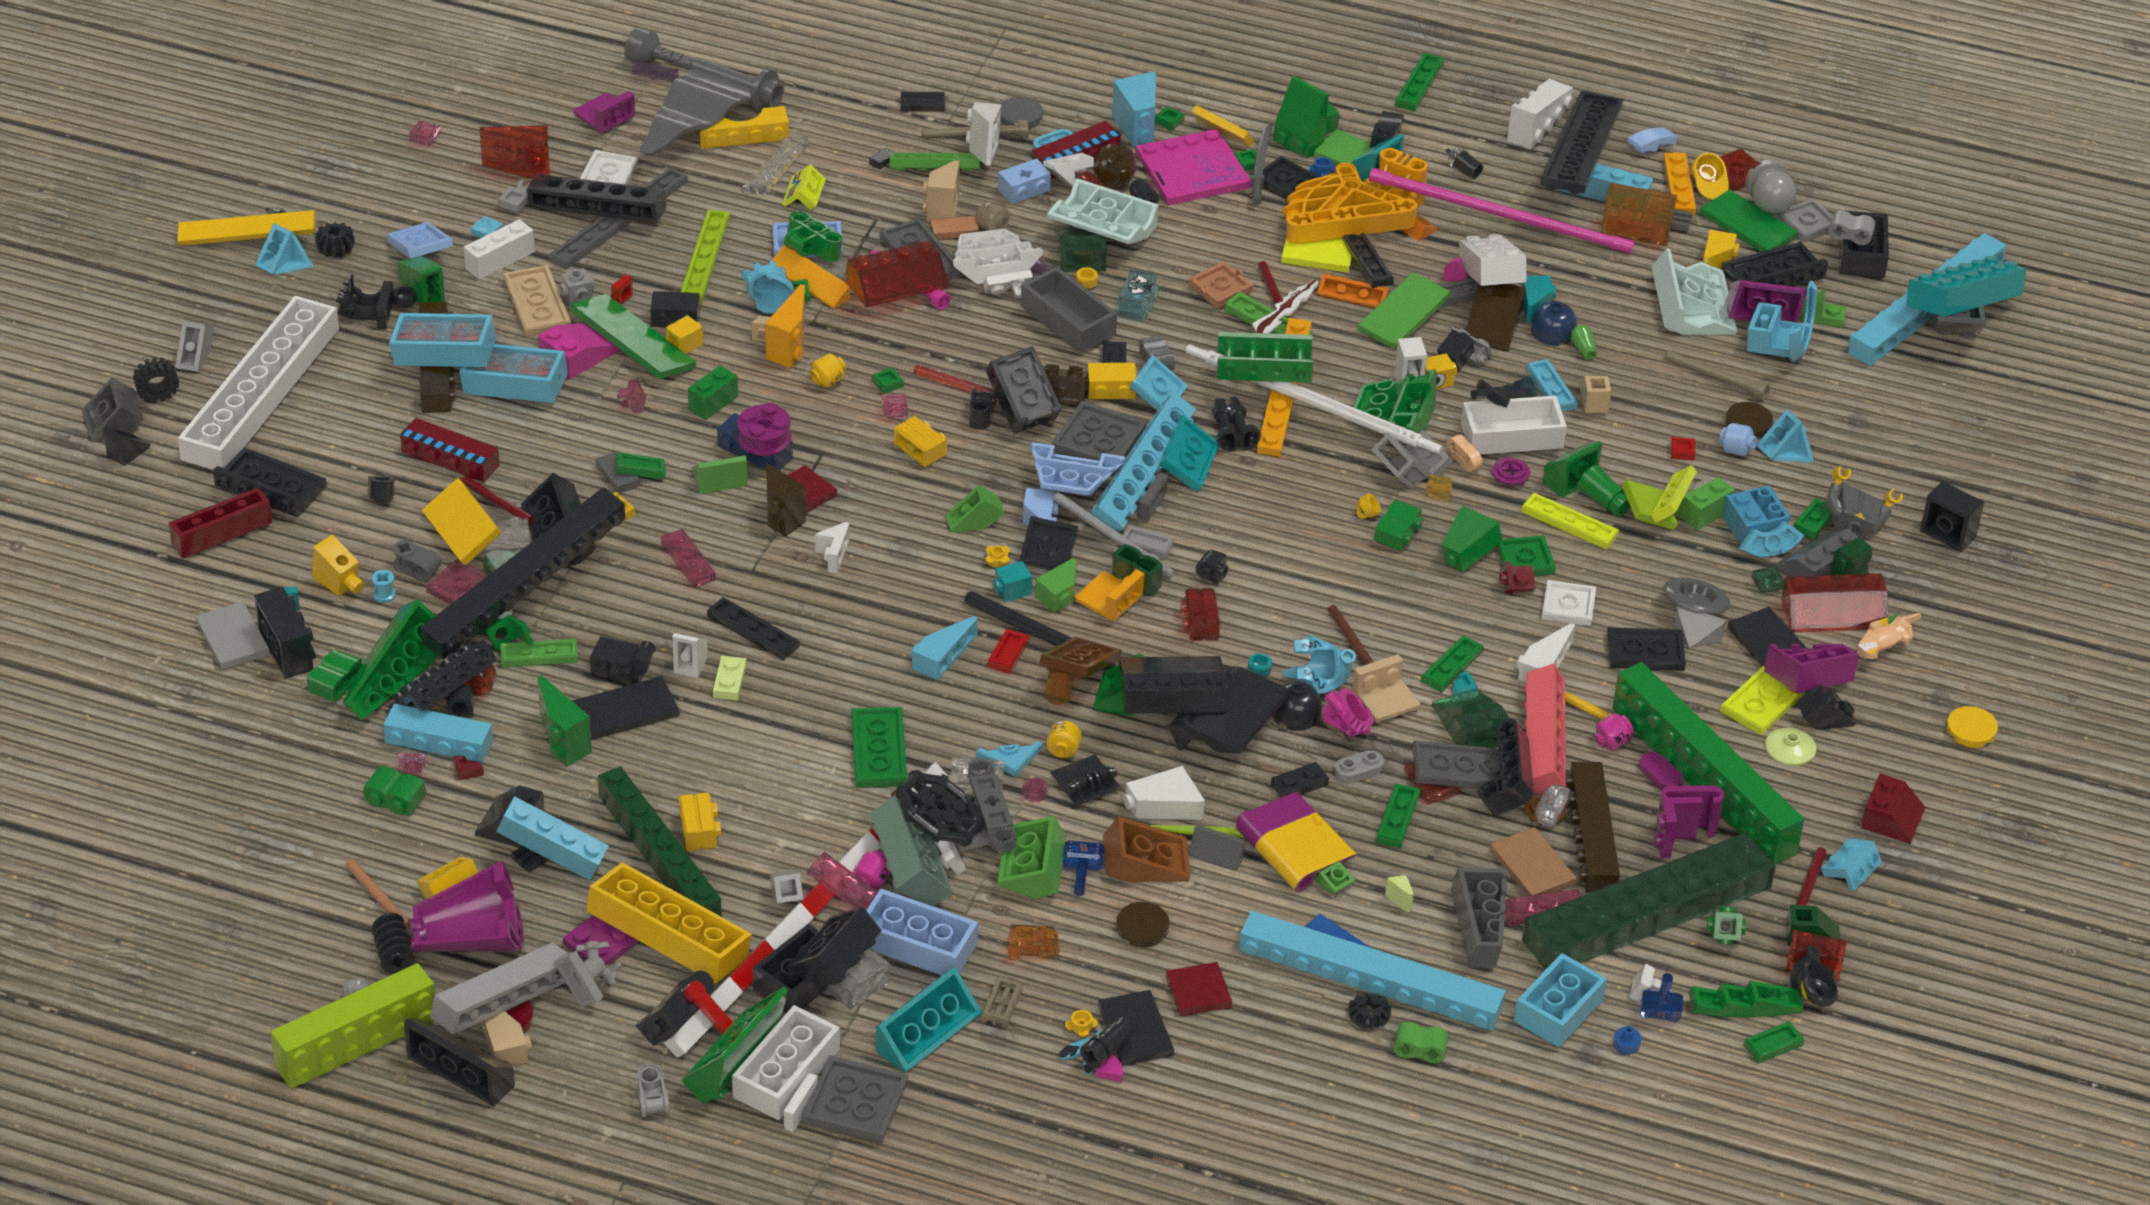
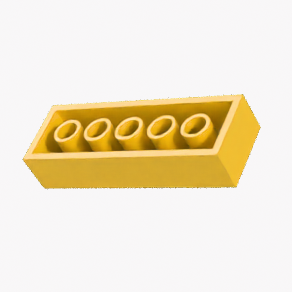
M623 862L589 888L586 909L588 913L694 972L701 970L707 972L715 984L737 968L748 956L751 933Z

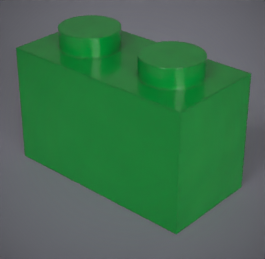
M719 365L688 388V410L705 420L709 419L738 397V375Z

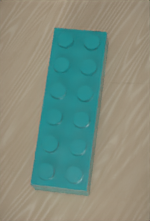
M1985 256L1983 260L1959 263L1957 267L1933 270L1931 274H1919V277L1909 279L1906 306L1945 317L2020 296L2024 292L2026 268L2018 266L2017 262L1998 261L1997 257Z

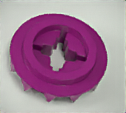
M1503 458L1496 461L1492 467V476L1495 477V482H1502L1503 486L1507 484L1512 487L1516 484L1523 486L1524 482L1529 481L1531 471L1529 466L1522 460Z

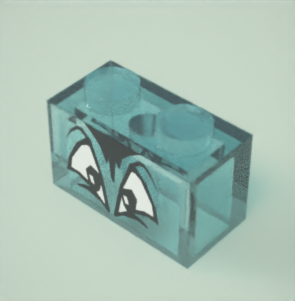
M1130 269L1119 296L1118 316L1145 321L1148 312L1153 310L1154 298H1158L1160 284H1157V274Z

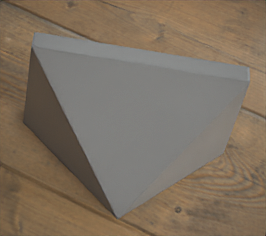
M1678 605L1674 626L1677 630H1682L1683 640L1688 648L1721 641L1726 620Z

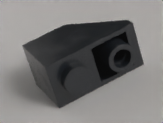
M1819 684L1797 700L1803 718L1818 730L1853 727L1857 724L1853 715L1855 713L1853 706L1847 700H1841L1833 689L1828 690L1822 684Z

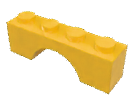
M785 106L763 108L757 117L747 121H732L723 117L713 127L697 130L701 149L789 140V121Z

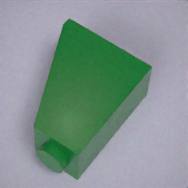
M423 256L408 258L398 262L399 280L404 286L414 289L418 304L445 302L443 268L440 264Z
M1462 506L1442 544L1445 564L1461 572L1467 570L1502 542L1500 523Z

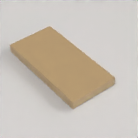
M548 265L503 273V280L526 337L539 335L555 325L571 324Z

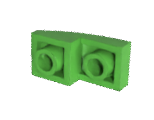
M1340 861L1317 873L1314 879L1317 884L1333 894L1355 883V879Z

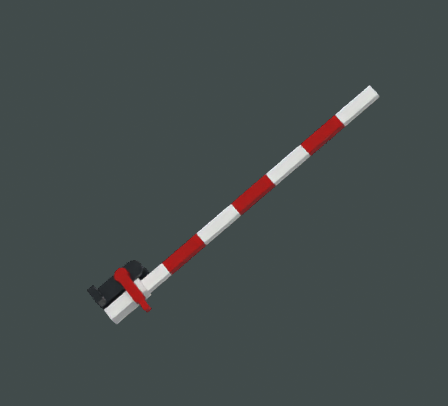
M936 762L924 772L939 776L942 774L947 775ZM871 827L714 992L712 977L705 971H696L688 978L680 981L647 1016L642 1018L635 1025L637 1029L653 1046L669 1037L664 1044L677 1058L685 1054L712 1025L723 1034L733 1023L724 1011L753 982L752 968L806 926L854 876L853 869L864 853L880 849L879 843L881 842L873 828Z

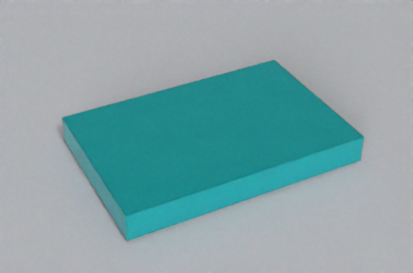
M1182 415L1176 423L1159 465L1197 493L1203 486L1219 444L1215 438Z

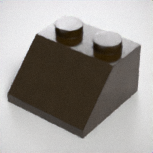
M769 464L766 466L768 526L787 537L806 523L805 486Z

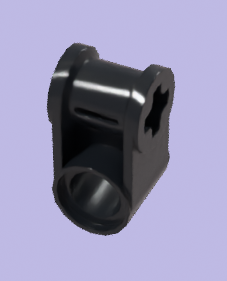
M972 388L969 425L973 429L984 430L990 426L997 399L994 390L986 392L977 391V388Z

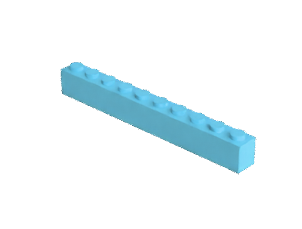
M1984 233L1979 238L1973 239L1966 248L1960 249L1957 255L1946 260L1944 265L1935 270L1957 267L1959 263H1971L1972 260H1983L1985 256H1994L1998 258V261L2003 262L2007 245ZM1906 291L1904 296L1893 301L1886 310L1880 311L1877 317L1867 321L1864 327L1852 333L1849 338L1848 354L1872 366L1931 320L1934 314L1907 307L1908 291Z
M1252 910L1240 933L1239 951L1246 952L1249 955L1262 957L1300 971L1322 976L1325 979L1344 983L1350 987L1363 989L1374 994L1378 993L1401 1003L1423 1008L1426 1011L1445 1015L1480 1028L1493 1031L1504 1007L1506 990Z

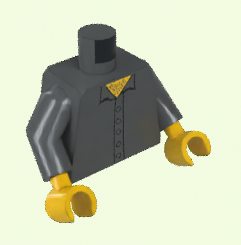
M1841 466L1835 467L1832 470L1834 483H1831L1826 498V506L1832 515V523L1834 527L1840 530L1848 528L1860 538H1864L1868 533H1874L1885 524L1892 512L1890 508L1892 505L1900 502L1903 495L1901 493L1896 497V500L1892 499L1891 494L1894 491L1892 489L1885 494L1884 499L1886 503L1883 505V500L1842 482V480L1850 477L1851 471L1849 468L1844 469L1841 475Z

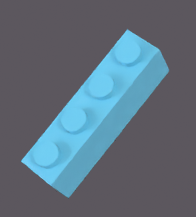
M1598 163L1585 193L1575 195L1644 212L1650 201L1653 178ZM1558 189L1560 191L1568 192V190Z
M398 704L393 705L383 724L385 743L452 757L465 756L466 760L481 763L484 762L493 743L492 723L428 710L421 712L417 708Z
M515 796L496 831L590 881L609 845Z

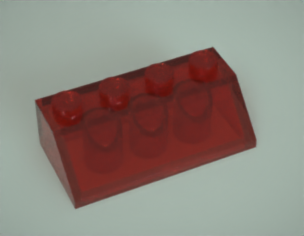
M922 241L917 244L900 246L895 249L847 259L845 283L865 307L949 288L941 254L930 241Z
M1882 573L1785 577L1781 600L1789 628L1793 633L1868 630L1871 622L1888 618V594Z

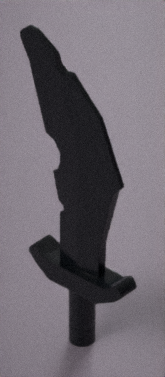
M1526 375L1524 378L1513 382L1512 386L1504 385L1502 387H1492L1483 379H1479L1476 385L1477 390H1472L1470 393L1472 399H1488L1492 403L1507 408L1510 399L1530 398L1538 395L1534 382Z

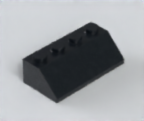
M552 473L521 503L522 510L534 517V521L528 525L533 541L581 504L575 485L555 473ZM595 543L589 546L583 554H579L572 559L567 566L580 564L586 557L591 555L596 549Z
M407 1018L404 1021L407 1058L493 1107L515 1086L514 1068L509 1063L498 1060L486 1050L473 1046L464 1038L451 1034L441 1025H436L427 1019Z

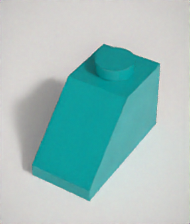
M1526 276V282L1522 283V287L1526 288L1523 307L1526 323L1532 322L1534 312L1542 304L1556 299V285H1552L1551 276Z

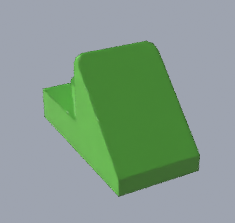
M1826 290L1818 292L1814 323L1843 328L1846 306L1824 303ZM1807 299L1804 301L1798 321L1804 322Z

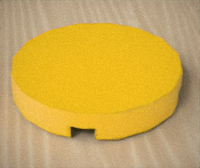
M1964 706L1950 713L1946 729L1948 735L1950 736L1951 734L1955 738L1954 741L1969 748H1981L1989 742L1990 744L1994 742L1998 732V724L1993 715L1986 710L1978 707Z

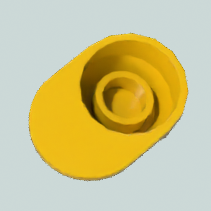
M1707 152L1698 156L1691 166L1692 177L1695 180L1699 193L1703 197L1713 200L1728 191L1729 188L1724 161L1714 153Z

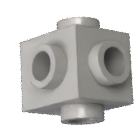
M582 268L562 273V283L559 287L561 295L566 299L570 307L571 303L592 298V290L595 289V284L592 276H588L585 269Z

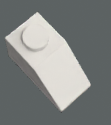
M674 633V673L698 678L708 659L707 640Z

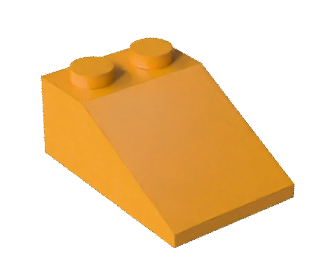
M800 284L765 323L766 360L791 368L797 361H800L804 353L805 285Z

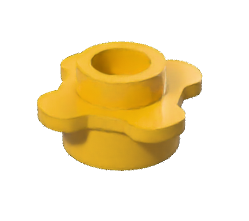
M988 546L986 548L988 556L985 558V561L991 567H1003L1010 562L1008 557L1010 553L1009 547Z
M1086 1010L1073 1012L1071 1020L1065 1023L1066 1029L1073 1030L1079 1037H1087L1089 1031L1098 1026V1021Z

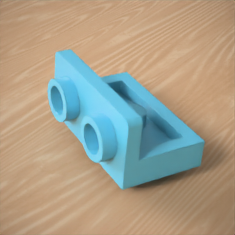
M1852 838L1845 841L1843 846L1829 858L1821 869L1824 877L1845 878L1849 889L1855 891L1881 864V858L1874 841Z

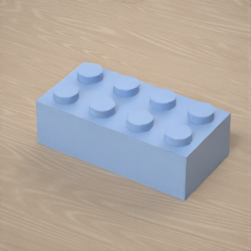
M884 889L879 890L866 910L882 930L875 938L876 943L868 950L939 975H943L952 967H956L960 973L978 944L977 921Z

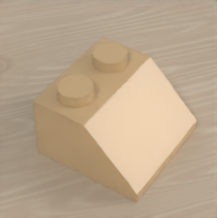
M955 160L930 172L928 181H924L923 195H927V199L923 201V213H927V222H930V219L955 217L959 198V161Z

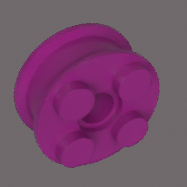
M774 403L755 405L744 410L737 421L738 430L740 431L738 435L740 446L748 453L758 456L774 455L785 450L789 446L792 437L789 429L791 425L789 414Z

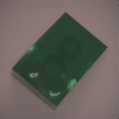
M1072 225L1054 226L1059 267L1062 271L1077 272L1081 268L1106 271L1107 247L1105 236Z
M1479 690L1432 701V707L1456 745L1486 748L1498 747L1497 727L1502 721L1509 719L1502 705Z

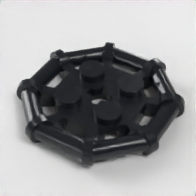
M912 770L908 778L896 787L895 793L900 798L905 810V819L908 822H913L929 834L934 842L945 841L958 843L962 847L969 846L975 835L984 829V821L979 816L973 795L965 793L948 780V776L945 774L939 776L922 773L920 770Z

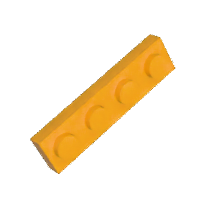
M1679 152L1664 153L1663 163L1671 208L1692 212V216H1695L1696 205L1686 153Z

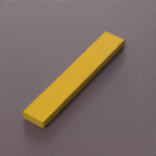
M315 210L178 222L177 242L179 246L267 238L274 223L294 232L295 235L315 234L316 213Z

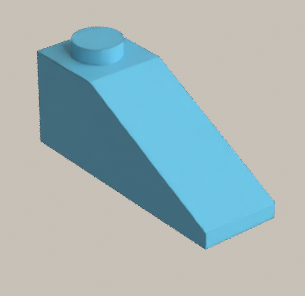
M972 616L925 636L911 651L912 669L939 680L977 637L978 618Z

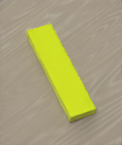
M1693 465L1672 475L1651 515L1655 523L1676 513L1697 473Z
M1533 493L1522 505V513L1604 549H1608L1619 534V530L1536 493Z

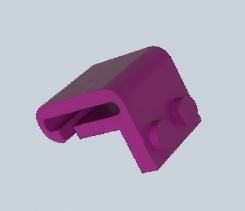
M1667 786L1662 789L1655 826L1656 832H1654V846L1659 848L1660 858H1671L1674 839H1696L1698 827H1707V839L1713 838L1717 834L1724 798L1721 788L1717 786Z

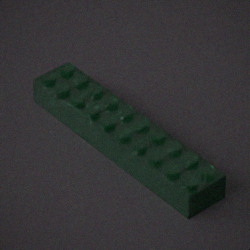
M1745 832L1524 919L1522 941L1545 970L1561 953L1579 963H1583L1720 909V906L1730 905L1772 888L1776 866Z

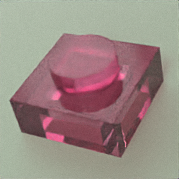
M419 121L410 131L409 138L411 141L430 146L440 134V126Z
M905 394L881 396L884 418L908 417Z

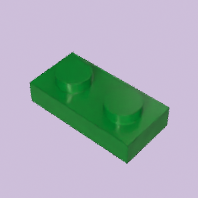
M1815 498L1794 522L1793 527L1805 537L1815 540L1832 519L1826 502Z

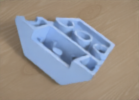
M1031 442L1040 488L1044 490L1090 497L1126 461L1124 456L1102 453L1100 461L1054 454V445Z

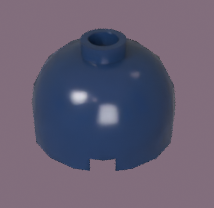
M1557 301L1547 302L1534 312L1530 330L1531 333L1533 331L1535 334L1534 338L1544 344L1559 346V342L1564 341L1568 344L1571 342V331L1578 326L1577 317L1570 306Z

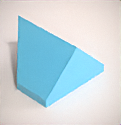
M274 223L255 266L274 275L314 267L294 232Z
M1786 409L1756 446L1774 461L1814 463L1804 423Z

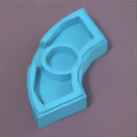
M1783 521L1777 528L1769 532L1751 529L1739 549L1750 555L1771 557L1788 552L1801 541L1804 535Z

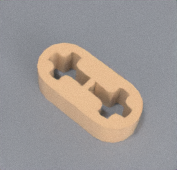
M1456 435L1447 440L1449 454L1467 472H1472L1482 467L1483 461L1480 453L1464 436Z

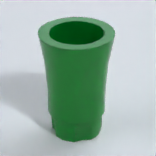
M1601 465L1592 466L1580 478L1577 490L1596 501L1615 516L1620 517L1630 509V504L1624 490L1605 472Z

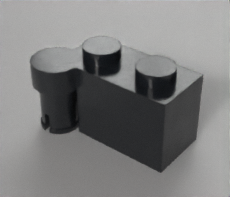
M600 636L590 655L591 675L630 684L639 683L651 665L650 659L656 647L651 642L645 647L647 641H642L639 647L637 644Z

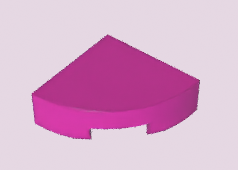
M1461 257L1452 259L1443 272L1444 281L1465 280L1467 277Z
M1112 1055L1103 1065L1096 1068L1095 1077L1122 1082L1123 1067L1121 1062Z

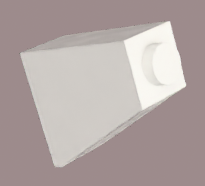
M1183 766L1126 783V794L1123 795L1125 807L1132 811L1135 818L1200 820L1204 818L1205 800Z

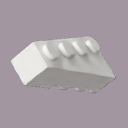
M1548 79L1537 87L1536 92L1531 91L1528 98L1523 97L1519 100V104L1514 103L1511 106L1507 141L1530 150L1536 143H1540L1543 135L1547 131L1550 132L1553 124L1562 118L1563 113L1567 109L1571 108L1574 97H1572L1573 87Z

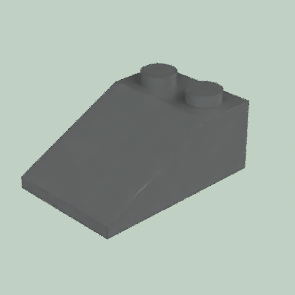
M1983 306L1945 317L1934 314L1933 331H1937L1938 334L1950 335L1951 332H1956L1966 337L1981 334L1986 321Z

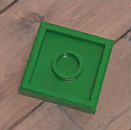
M1544 535L1502 539V542L1496 546L1503 567L1505 562H1511V566L1533 565L1534 576L1553 575L1556 572V566Z

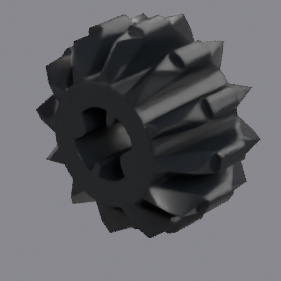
M335 221L334 224L326 223L325 227H319L315 236V242L319 253L324 254L325 257H344L345 253H351L355 243V236H353L350 226H346L345 223L337 224Z

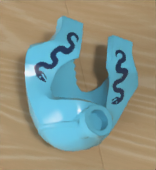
M1308 634L1307 638L1294 640L1293 643L1294 653H1310V663L1294 668L1291 667L1282 673L1285 678L1297 679V681H1305L1311 684L1318 694L1327 693L1347 681L1352 670V664L1356 659V654L1350 649L1342 650Z

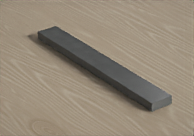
M670 167L644 187L664 189L665 198H667L688 183V176ZM602 216L549 254V261L567 270L635 220Z

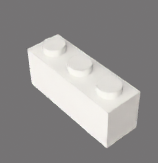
M519 219L464 246L465 268L476 278L481 279L535 252L534 230Z

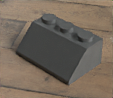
M1848 528L1825 533L1775 563V568L1807 592L1812 593L1830 582V572L1834 568L1833 557L1835 551L1859 536Z

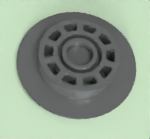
M1684 577L1674 578L1667 581L1663 586L1665 595L1672 600L1676 607L1680 605L1684 608L1709 615L1722 613L1730 608V599L1726 593L1702 580Z

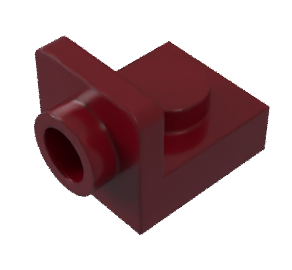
M1505 562L1503 569L1499 572L1500 585H1504L1505 593L1534 592L1536 586L1533 565L1511 566V562Z

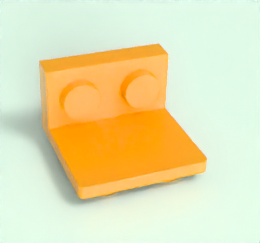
M1136 569L1131 575L1121 580L1106 571H1102L1075 596V601L1114 622L1143 596L1145 573Z

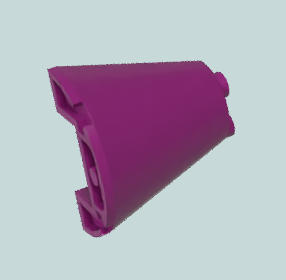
M503 861L497 862L413 906V918L410 919V925L414 933V937L411 938V944L415 953L517 952L523 949L524 929L519 904L515 902V896L512 892L514 887Z

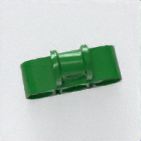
M794 211L790 213L787 234L784 237V246L795 249L802 257L815 254L825 261L834 262L839 260L843 236L805 212Z

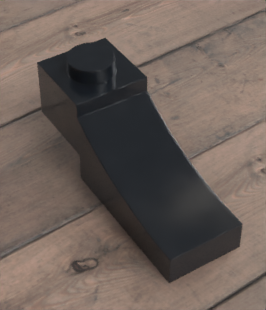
M1382 111L1379 122L1375 123L1371 135L1370 148L1399 135L1404 121V114Z

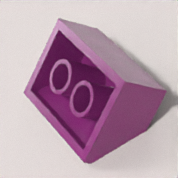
M1744 280L1731 283L1726 298L1728 318L1751 321L1758 303L1762 302L1782 305L1781 320L1797 323L1807 295V289Z

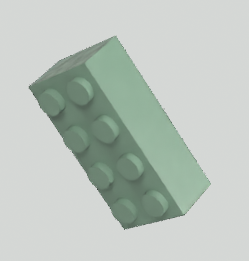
M894 795L870 813L874 823L872 828L880 839L879 847L886 856V866L893 875L894 881L892 883L895 889L900 894H906L910 899L933 907L950 896L953 891L932 837L916 824L905 819L906 813L901 800Z

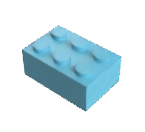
M1561 953L1518 998L1514 1022L1555 1046L1560 1047L1604 1000L1607 978Z

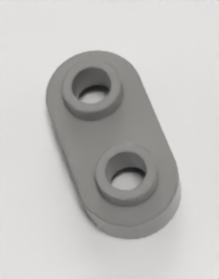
M1364 751L1342 758L1336 762L1335 776L1344 783H1353L1376 776L1383 771L1384 758L1376 751Z

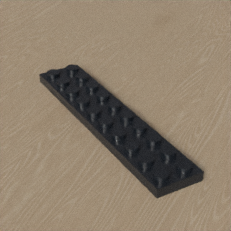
M1586 91L1580 92L1543 171L1540 185L1552 190H1568L1572 194L1585 193L1623 107L1624 99Z

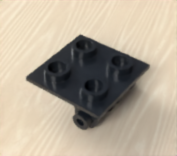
M1096 755L1050 772L1075 806L1121 789V786L1114 779L1118 775L1116 768L1105 767Z

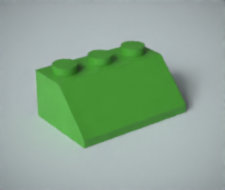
M1050 816L1013 824L1017 836V844L1011 851L1002 852L998 885L1033 899L1058 894L1066 836L1056 817Z

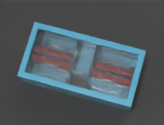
M400 313L389 345L394 365L487 367L497 334L492 315Z
M494 344L487 367H462L460 370L464 394L548 403L555 402L568 375L565 351Z

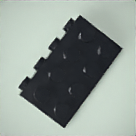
M1802 242L1723 262L1721 270L1724 271L1732 283L1744 280L1794 287L1826 278L1828 262L1826 259L1817 260Z
M245 447L224 468L216 466L213 469L215 486L237 495L259 487L270 501L271 508L298 517L327 486L326 478Z
M484 639L475 645L470 642L392 697L395 701L389 704L388 708L391 711L394 704L406 706L413 702L417 709L423 712L496 662V655Z

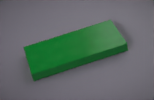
M1730 189L1700 208V215L1729 233L1737 234V238L1760 252L1783 247L1798 236V231L1769 213L1763 212L1756 205Z
M902 707L851 708L855 788L897 787V785L907 779Z

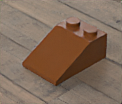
M1120 816L1115 819L1103 834L1106 875L1127 882L1188 881L1191 878L1186 837Z

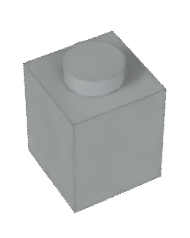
M797 870L769 874L772 897L776 903L803 900L801 877Z

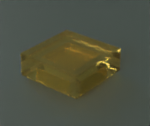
M1430 475L1425 497L1449 500L1454 479Z

